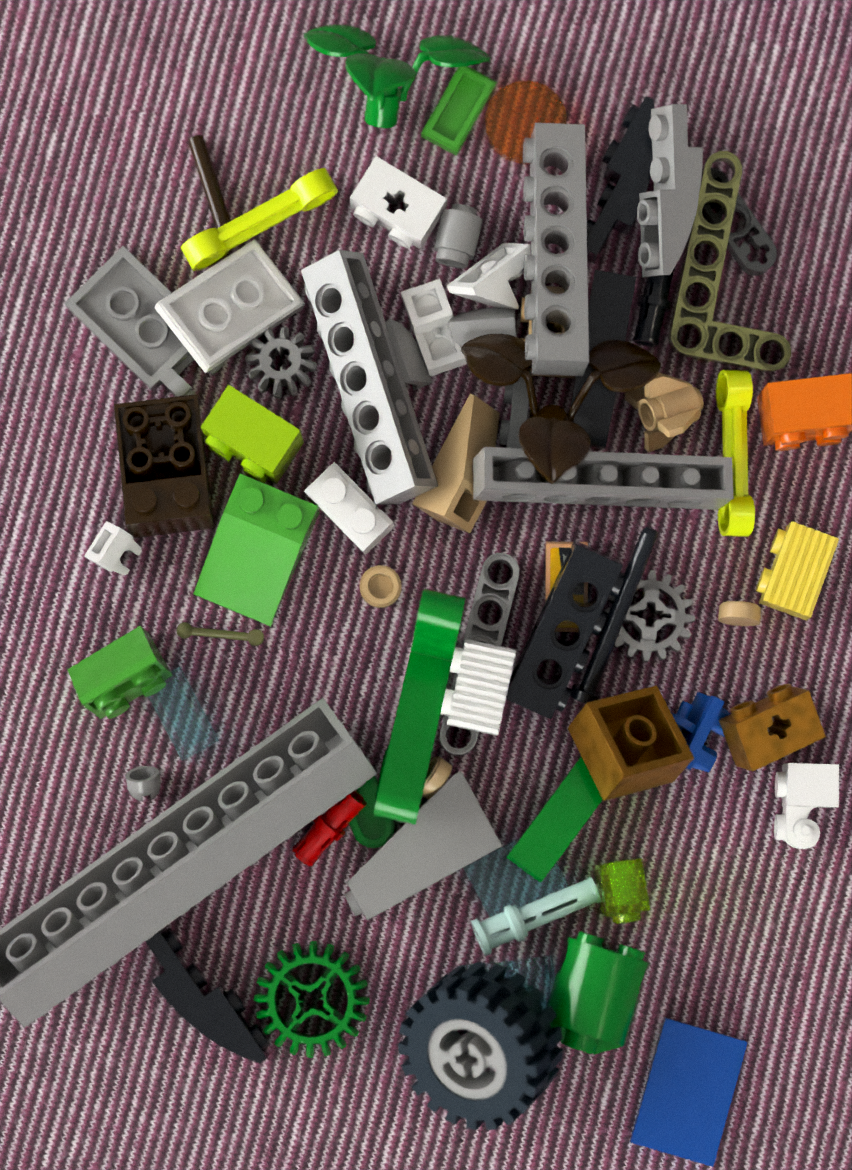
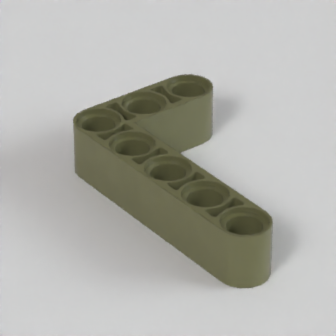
M718 151L707 159L702 169L698 206L686 245L669 330V344L677 354L685 357L761 372H774L783 368L791 357V346L784 336L777 333L712 321L742 176L740 159L729 151ZM716 162L727 163L733 171L732 179L726 183L716 181L711 175L712 164ZM717 203L723 208L724 219L721 223L711 224L704 219L702 209L705 204ZM708 244L714 248L716 259L713 264L704 266L696 261L694 249L697 245ZM700 285L706 289L708 300L704 306L695 307L687 302L686 290L688 286ZM690 325L698 331L699 342L696 347L685 348L679 343L677 333L680 327ZM725 333H731L739 339L740 350L735 356L724 355L718 347V341ZM766 341L776 343L781 350L780 360L775 365L767 364L761 359L760 348Z

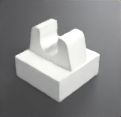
M106 521L84 557L110 572L114 571L127 575L130 569L121 564L120 557L128 550L136 555H140L142 549L133 540L134 536Z

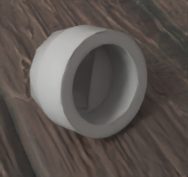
M136 767L125 775L129 794L138 801L143 802L142 796L148 795L152 800L160 791V774L156 767Z

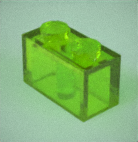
M642 858L593 865L597 889L601 897L600 908L602 916L612 917L613 923L616 924L642 920L641 912L651 910Z

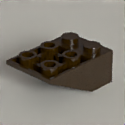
M198 395L114 404L125 523L129 533L134 536L133 538L215 528Z

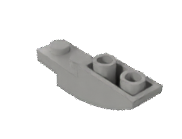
M671 104L651 109L649 135L652 139L653 160L650 166V175L654 183V191L639 193L640 202L637 207V219L641 228V245L638 258L642 266V277L671 275L688 241L696 216L702 180L703 147H688L687 104Z

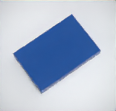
M664 1017L630 1142L714 1167L748 1042Z

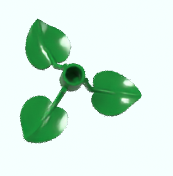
M335 24L321 26L304 33V39L318 52L328 56L347 57L345 68L348 74L367 96L364 121L377 128H392L396 126L400 101H407L408 91L424 62L430 60L434 65L441 67H464L491 62V57L478 46L462 38L449 35H436L422 39L419 48L423 52L417 55L411 66L402 60L380 58L369 54L366 50L374 49L376 47V40L371 34L358 27Z

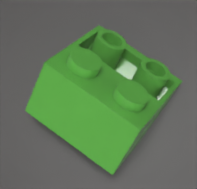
M141 625L67 669L80 702L100 719L106 716L108 719H112L121 715L129 709L130 701L142 694L144 697H148L159 692L166 686L165 680L173 676L151 636Z

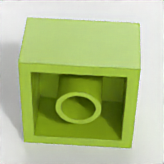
M229 384L201 425V429L206 437L205 443L209 446L208 449L227 462L232 457L242 462L240 465L244 468L243 472L262 483L269 479L277 485L304 444L301 431Z

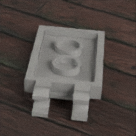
M122 246L64 305L153 392L163 384L175 397L195 394L192 387L179 376L195 359L155 309L157 302L172 292ZM224 362L210 370L209 373L211 375L217 373L225 365Z

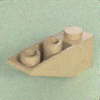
M470 394L432 465L438 487L416 496L412 503L438 522L467 533H471L487 502L473 500V458L483 447H496L500 414L474 394Z

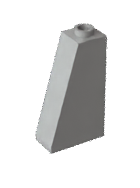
M462 771L453 775L419 809L416 825L405 823L347 882L350 891L345 893L344 896L355 916L363 913L366 920H369L502 847Z

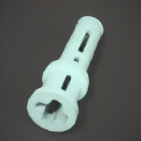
M587 877L581 882L553 892L519 908L516 905L511 906L509 904L504 907L503 912L482 921L476 918L470 922L484 956L492 953L493 948L514 939L518 942L525 940V937L528 936L527 932L560 919L594 903L601 902V897L592 877Z

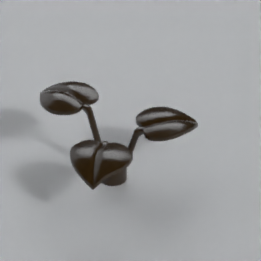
M487 334L476 337L461 347V352L465 356L467 366L481 381L493 386H508L515 384L520 377L524 379L531 411L530 418L520 427L519 442L529 461L550 484H554L565 472L582 462L589 453L591 446L590 437L581 426L574 423V417L595 381L601 379L604 386L614 392H630L652 381L659 373L661 362L654 355L635 344L622 340L601 342L594 346L589 353V365L595 371L588 376L571 408L566 413L563 408L557 405H546L541 410L538 409L533 377L528 369L532 368V360L525 359V341L508 334Z

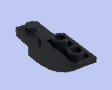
M645 96L640 107L632 104L621 125L627 129L620 143L615 140L611 142L602 160L603 163L608 165L604 178L615 183L616 186L610 183L607 184L597 203V206L603 208L596 222L590 219L587 221V261L593 264L613 228L627 236L629 235L637 218V207L640 202L639 193L646 192L651 176L650 166L653 160L649 122L651 119V109H654V101L648 96Z
M170 927L165 931L161 929L151 939L145 941L165 970L164 973L152 980V983L182 1018L219 1046L241 1057L258 1063L263 1062L269 1057L265 1049L271 1045L269 1040L257 1024L250 1027L241 1014L246 1010V1007L234 989L231 988L226 992L223 986L220 985L207 994L203 989L208 984L206 978L194 962L189 966L185 963L179 954V951L184 949V947Z

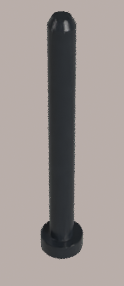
M645 527L641 531L625 571L623 585L613 601L581 684H574L570 696L584 704L599 700L601 697L600 693L596 691L658 537L657 530L651 527Z

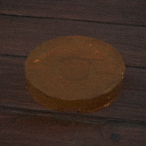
M531 80L513 82L499 89L489 101L485 114L486 135L493 150L504 159L518 164H530L523 163L524 138L531 137L535 122L567 124L566 109L559 96L546 85Z

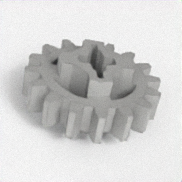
M650 570L646 580H640L636 591L642 589L641 601L635 606L629 607L623 624H630L639 634L638 641L631 638L622 625L614 648L620 647L623 644L627 645L626 657L631 658L636 651L641 652L642 661L648 662L651 653L656 652L657 657L662 661L666 659L665 648L669 647L676 653L681 649L677 641L678 637L682 639L690 638L691 633L684 628V624L693 623L695 616L686 614L685 609L693 604V600H682L679 596L685 589L683 584L674 589L669 586L671 575L667 574L662 581H657L655 570ZM659 592L664 593L672 601L675 609L667 608L659 599ZM609 595L607 600L613 604L615 597ZM647 606H651L653 614L666 618L655 620L651 627L646 626L645 619L638 618L636 614L642 613ZM606 609L604 611L609 614L610 609ZM662 627H675L666 640L655 644L659 629Z

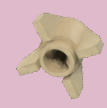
M658 373L652 381L645 385V388L625 392V400L635 409L638 408L640 420L647 429L644 431V449L648 452L663 448L676 435L683 434L693 422L699 420L704 406L703 397L696 387H693L688 381L663 373Z

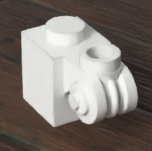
M782 764V772H776L775 796L782 797L783 814H776L774 819L775 840L786 841L788 845L796 849L811 848L817 843L820 837V829L814 821L808 819V814L816 807H839V764Z

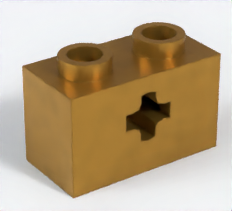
M791 684L779 685L767 692V698L756 703L754 701H746L737 704L730 709V715L719 719L737 767L753 772L826 737L809 690L793 687Z

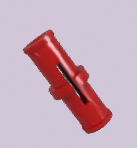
M354 790L333 805L327 812L313 820L314 824L310 827L309 831L292 847L294 855L305 865L313 866L334 840L339 841L345 835L344 829L367 805V802L363 800V796Z

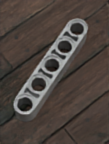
M495 553L485 560L461 648L464 649L466 639L501 647L519 578L518 563L511 555ZM503 563L507 565L512 572V578L504 584L494 583L488 575V570L493 564ZM486 603L497 605L502 614L501 620L497 624L486 625L480 621L477 615L478 609ZM457 673L454 674L451 690H455ZM444 715L439 734L441 747L446 753L453 756L468 754L474 748L479 732L468 730L470 733L469 744L463 748H454L446 740L447 730L451 726L447 725L449 716Z

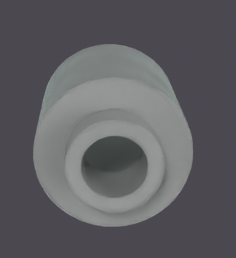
M453 204L452 209H444L442 211L434 244V251L437 252L436 262L453 268L465 269L468 267L469 260L474 259L483 219L476 215L477 210L463 204Z

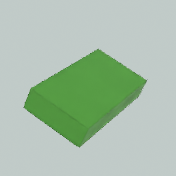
M468 66L458 67L421 132V137L458 156L495 90L497 82Z

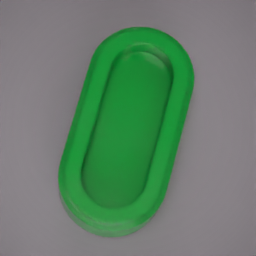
M375 776L356 789L363 796V800L367 802V805L349 823L356 840L369 848L384 846L392 838L395 830L394 820L373 815L378 786Z

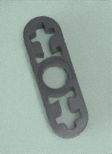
M711 168V175L716 181L720 183L729 181L721 170ZM738 193L735 212L741 214L745 225L739 232H730L727 250L745 273L759 276L770 270L776 260L777 249ZM708 203L703 206L702 214L708 223L718 224L722 222L723 208L720 207L716 213L712 211V208H715L717 203ZM750 230L755 234L749 239L755 250H760L761 248L766 250L763 258L764 264H761L758 260L752 263L748 260L747 257L751 250L745 241L740 247L735 243L742 240Z

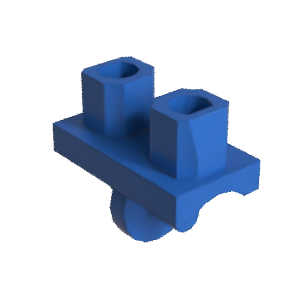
M697 692L692 704L682 701L677 713L671 712L694 756V759L686 769L691 770L695 768L709 772L717 759V752L705 746L704 743L710 731L725 737L719 719L731 713L723 708L725 702L715 696H707Z

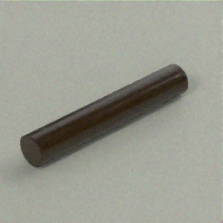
M193 136L188 139V143L215 227L219 228L230 222L231 219L204 136Z

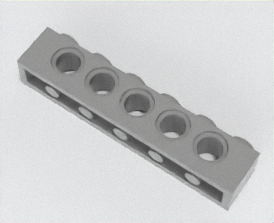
M535 122L531 137L524 138L523 163H530V176H525L523 184L524 202H530V215H525L523 235L524 241H531V255H525L524 279L531 280V294H526L524 316L525 320H532V334H526L525 359L532 360V375L583 376L589 363L585 125ZM545 167H557L563 174L552 175L545 170ZM556 205L561 208L563 213L559 215L552 214L547 211L545 206ZM550 243L557 244L563 249L564 253H551L545 245ZM557 283L563 287L565 292L561 294L552 293L545 284ZM549 322L559 323L564 327L565 333L555 334L547 328L546 324Z
M337 250L301 270L305 282V294L311 302L315 313L317 331L324 342L330 361L329 369L336 380L342 398V410L349 420L354 436V448L361 458L367 477V489L373 497L375 505H398L438 487L364 254L361 252ZM390 453H392V461H391V462H390Z
M483 447L473 458V500L718 510L733 499L732 457L589 451L582 462L565 472L554 484H550L538 472L522 448Z

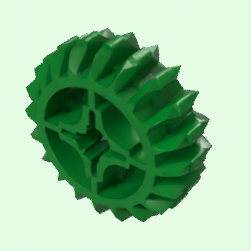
M317 941L310 942L309 954L303 955L300 943L293 944L295 958L291 960L284 950L279 951L277 956L283 965L279 968L270 961L265 965L266 970L274 975L272 980L266 977H259L257 979V984L268 988V993L254 995L255 1002H267L268 1008L256 1012L257 1019H263L268 1016L272 1019V1022L263 1028L264 1034L268 1035L277 1028L281 1034L277 1037L274 1044L280 1047L284 1044L286 1038L293 1040L289 1051L292 1055L297 1054L300 1043L306 1044L307 1058L314 1057L316 1044H321L324 1056L330 1055L331 1046L329 1041L332 1039L335 1040L338 1047L341 1049L345 1048L347 1043L341 1033L345 1030L351 1036L356 1037L359 1034V1030L350 1023L352 1018L361 1022H365L367 1018L365 1013L355 1010L356 1005H368L370 1003L368 996H357L356 990L368 986L367 980L362 979L353 982L351 977L361 970L359 964H355L346 970L342 965L348 960L349 954L344 951L337 961L330 958L334 951V945L330 943L326 946L324 955L317 954ZM314 963L328 967L323 975L313 983H305L288 973L291 969L302 964ZM337 976L341 978L347 991L348 1004L345 1015L336 1010L329 1002L327 996L328 989ZM323 981H326V985L321 990L323 996L319 999L324 1000L323 1007L330 1013L322 1007L319 1009L317 1006H312L301 1017H298V1013L304 1007L301 1002L305 999L300 998L302 992L294 985L302 991L312 992ZM280 983L288 988V991L292 993L296 1000V1009L287 1022L282 1018L277 1005V991ZM312 1015L320 1016L335 1025L331 1030L321 1034H305L296 1031L302 1022Z

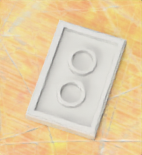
M254 239L157 302L155 309L202 370L207 373L251 344L254 339L263 336L267 329L272 330L303 309L305 302Z

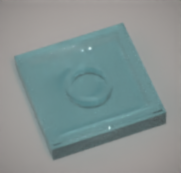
M518 838L467 865L463 869L489 917L503 912L504 907L509 904L511 906L516 905L519 908L553 892L569 887L557 862L541 883L506 858L520 839Z

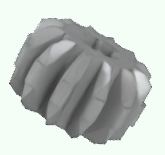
M288 327L281 328L280 338L277 339L274 338L272 330L267 329L265 331V337L268 341L266 344L258 339H254L251 342L252 347L260 354L251 353L246 355V362L256 366L248 372L249 379L257 380L262 378L258 385V390L261 393L266 392L273 384V395L276 399L281 398L282 389L288 386L291 396H297L298 390L295 382L298 381L303 386L308 387L311 384V379L303 372L317 370L316 362L307 360V358L315 353L314 347L312 345L301 347L305 339L304 334L301 332L297 333L290 341ZM282 354L287 355L290 367L287 370H283L281 366L280 371L274 370L273 358L279 355L280 359H282Z

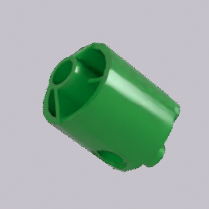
M578 931L576 939L572 937L567 939L568 947L565 960L560 971L556 974L546 1008L552 1006L557 1015L550 1022L551 1028L561 1027L563 1039L560 1042L563 1045L595 1055L625 1046L639 1002L641 982L650 963L643 960L646 953L644 951L619 944L616 952L602 947L603 938Z

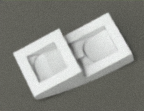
M437 279L402 291L401 296L429 376L466 365V359L461 352V347L452 338L448 321L454 316L441 280Z

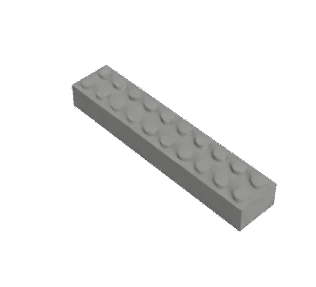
M321 698L0 929V1002L24 1028L36 1019L44 1016L50 1009L68 996L80 990L86 983L104 970L115 965L122 957L143 942L151 939L165 926L187 913L190 908L223 887L233 877L250 865L255 864L265 854L283 841L291 838L301 828L319 815L327 812L333 805L363 786L365 782L377 774L326 701Z

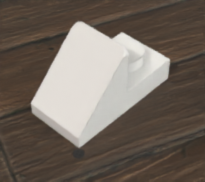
M502 243L447 285L449 292L491 307L518 309L519 305L509 281L515 280L523 274L525 255H531V245Z

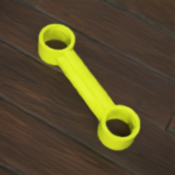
M326 168L314 170L298 179L289 190L219 228L204 230L191 237L181 246V250L193 271L202 270L221 260L232 248L296 213L309 211L321 206L338 193V189Z
M721 370L716 381L715 395L717 407L722 412L723 457H732L733 499L718 509V527L722 536L749 537L752 534L755 523L754 501L748 495L747 411L752 402V377L747 370Z

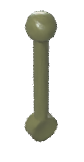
M187 622L180 623L176 629L178 636L183 639L189 638L191 635L248 641L252 646H259L264 641V635L258 629H253L246 633L192 627Z

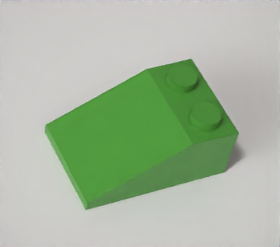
M240 473L223 511L193 594L271 627L320 513L319 507Z

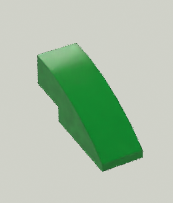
M581 756L506 857L540 883L603 800Z

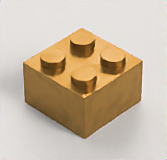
M657 685L588 702L567 727L603 801L672 783L694 759Z

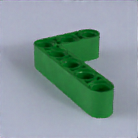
M423 589L409 661L376 799L374 816L416 825L464 610L465 597Z

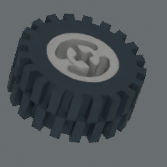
M485 962L473 963L468 969H466L465 965L455 968L449 974L447 973L419 998L407 1011L406 1015L408 1018L401 1023L399 1033L406 1037L398 1043L399 1054L409 1055V1058L401 1066L405 1076L414 1074L417 1078V1081L411 1086L417 1096L425 1091L431 1098L426 1106L434 1113L442 1107L448 1111L445 1120L456 1124L462 1117L466 1118V1128L477 1130L484 1122L487 1130L498 1129L503 1122L509 1125L516 1121L556 1078L560 1070L556 1066L562 1061L564 1052L563 1048L555 1047L563 1039L561 1027L551 1028L550 1022L557 1016L552 1006L543 1009L538 1003L544 996L542 992L535 987L529 993L522 987L526 978L519 973H516L510 979L506 978V967L495 964L486 973ZM457 1029H466L469 1031H467L464 1035H461L458 1033ZM490 1066L495 1072H485L484 1070Z

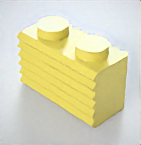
M792 521L786 526L785 530L778 528L770 548V552L776 554L771 570L764 567L756 587V591L762 593L759 604L806 621L810 619L839 538Z

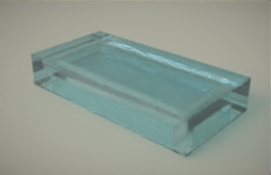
M179 666L170 671L172 673L171 676L164 679L166 686L148 697L181 761H184L220 742L182 667Z

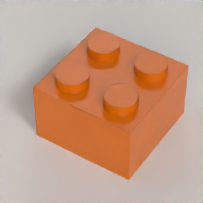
M852 373L767 383L757 397L763 446L775 445V451L800 448V443L816 440L817 446L842 443V438L848 437L852 431Z

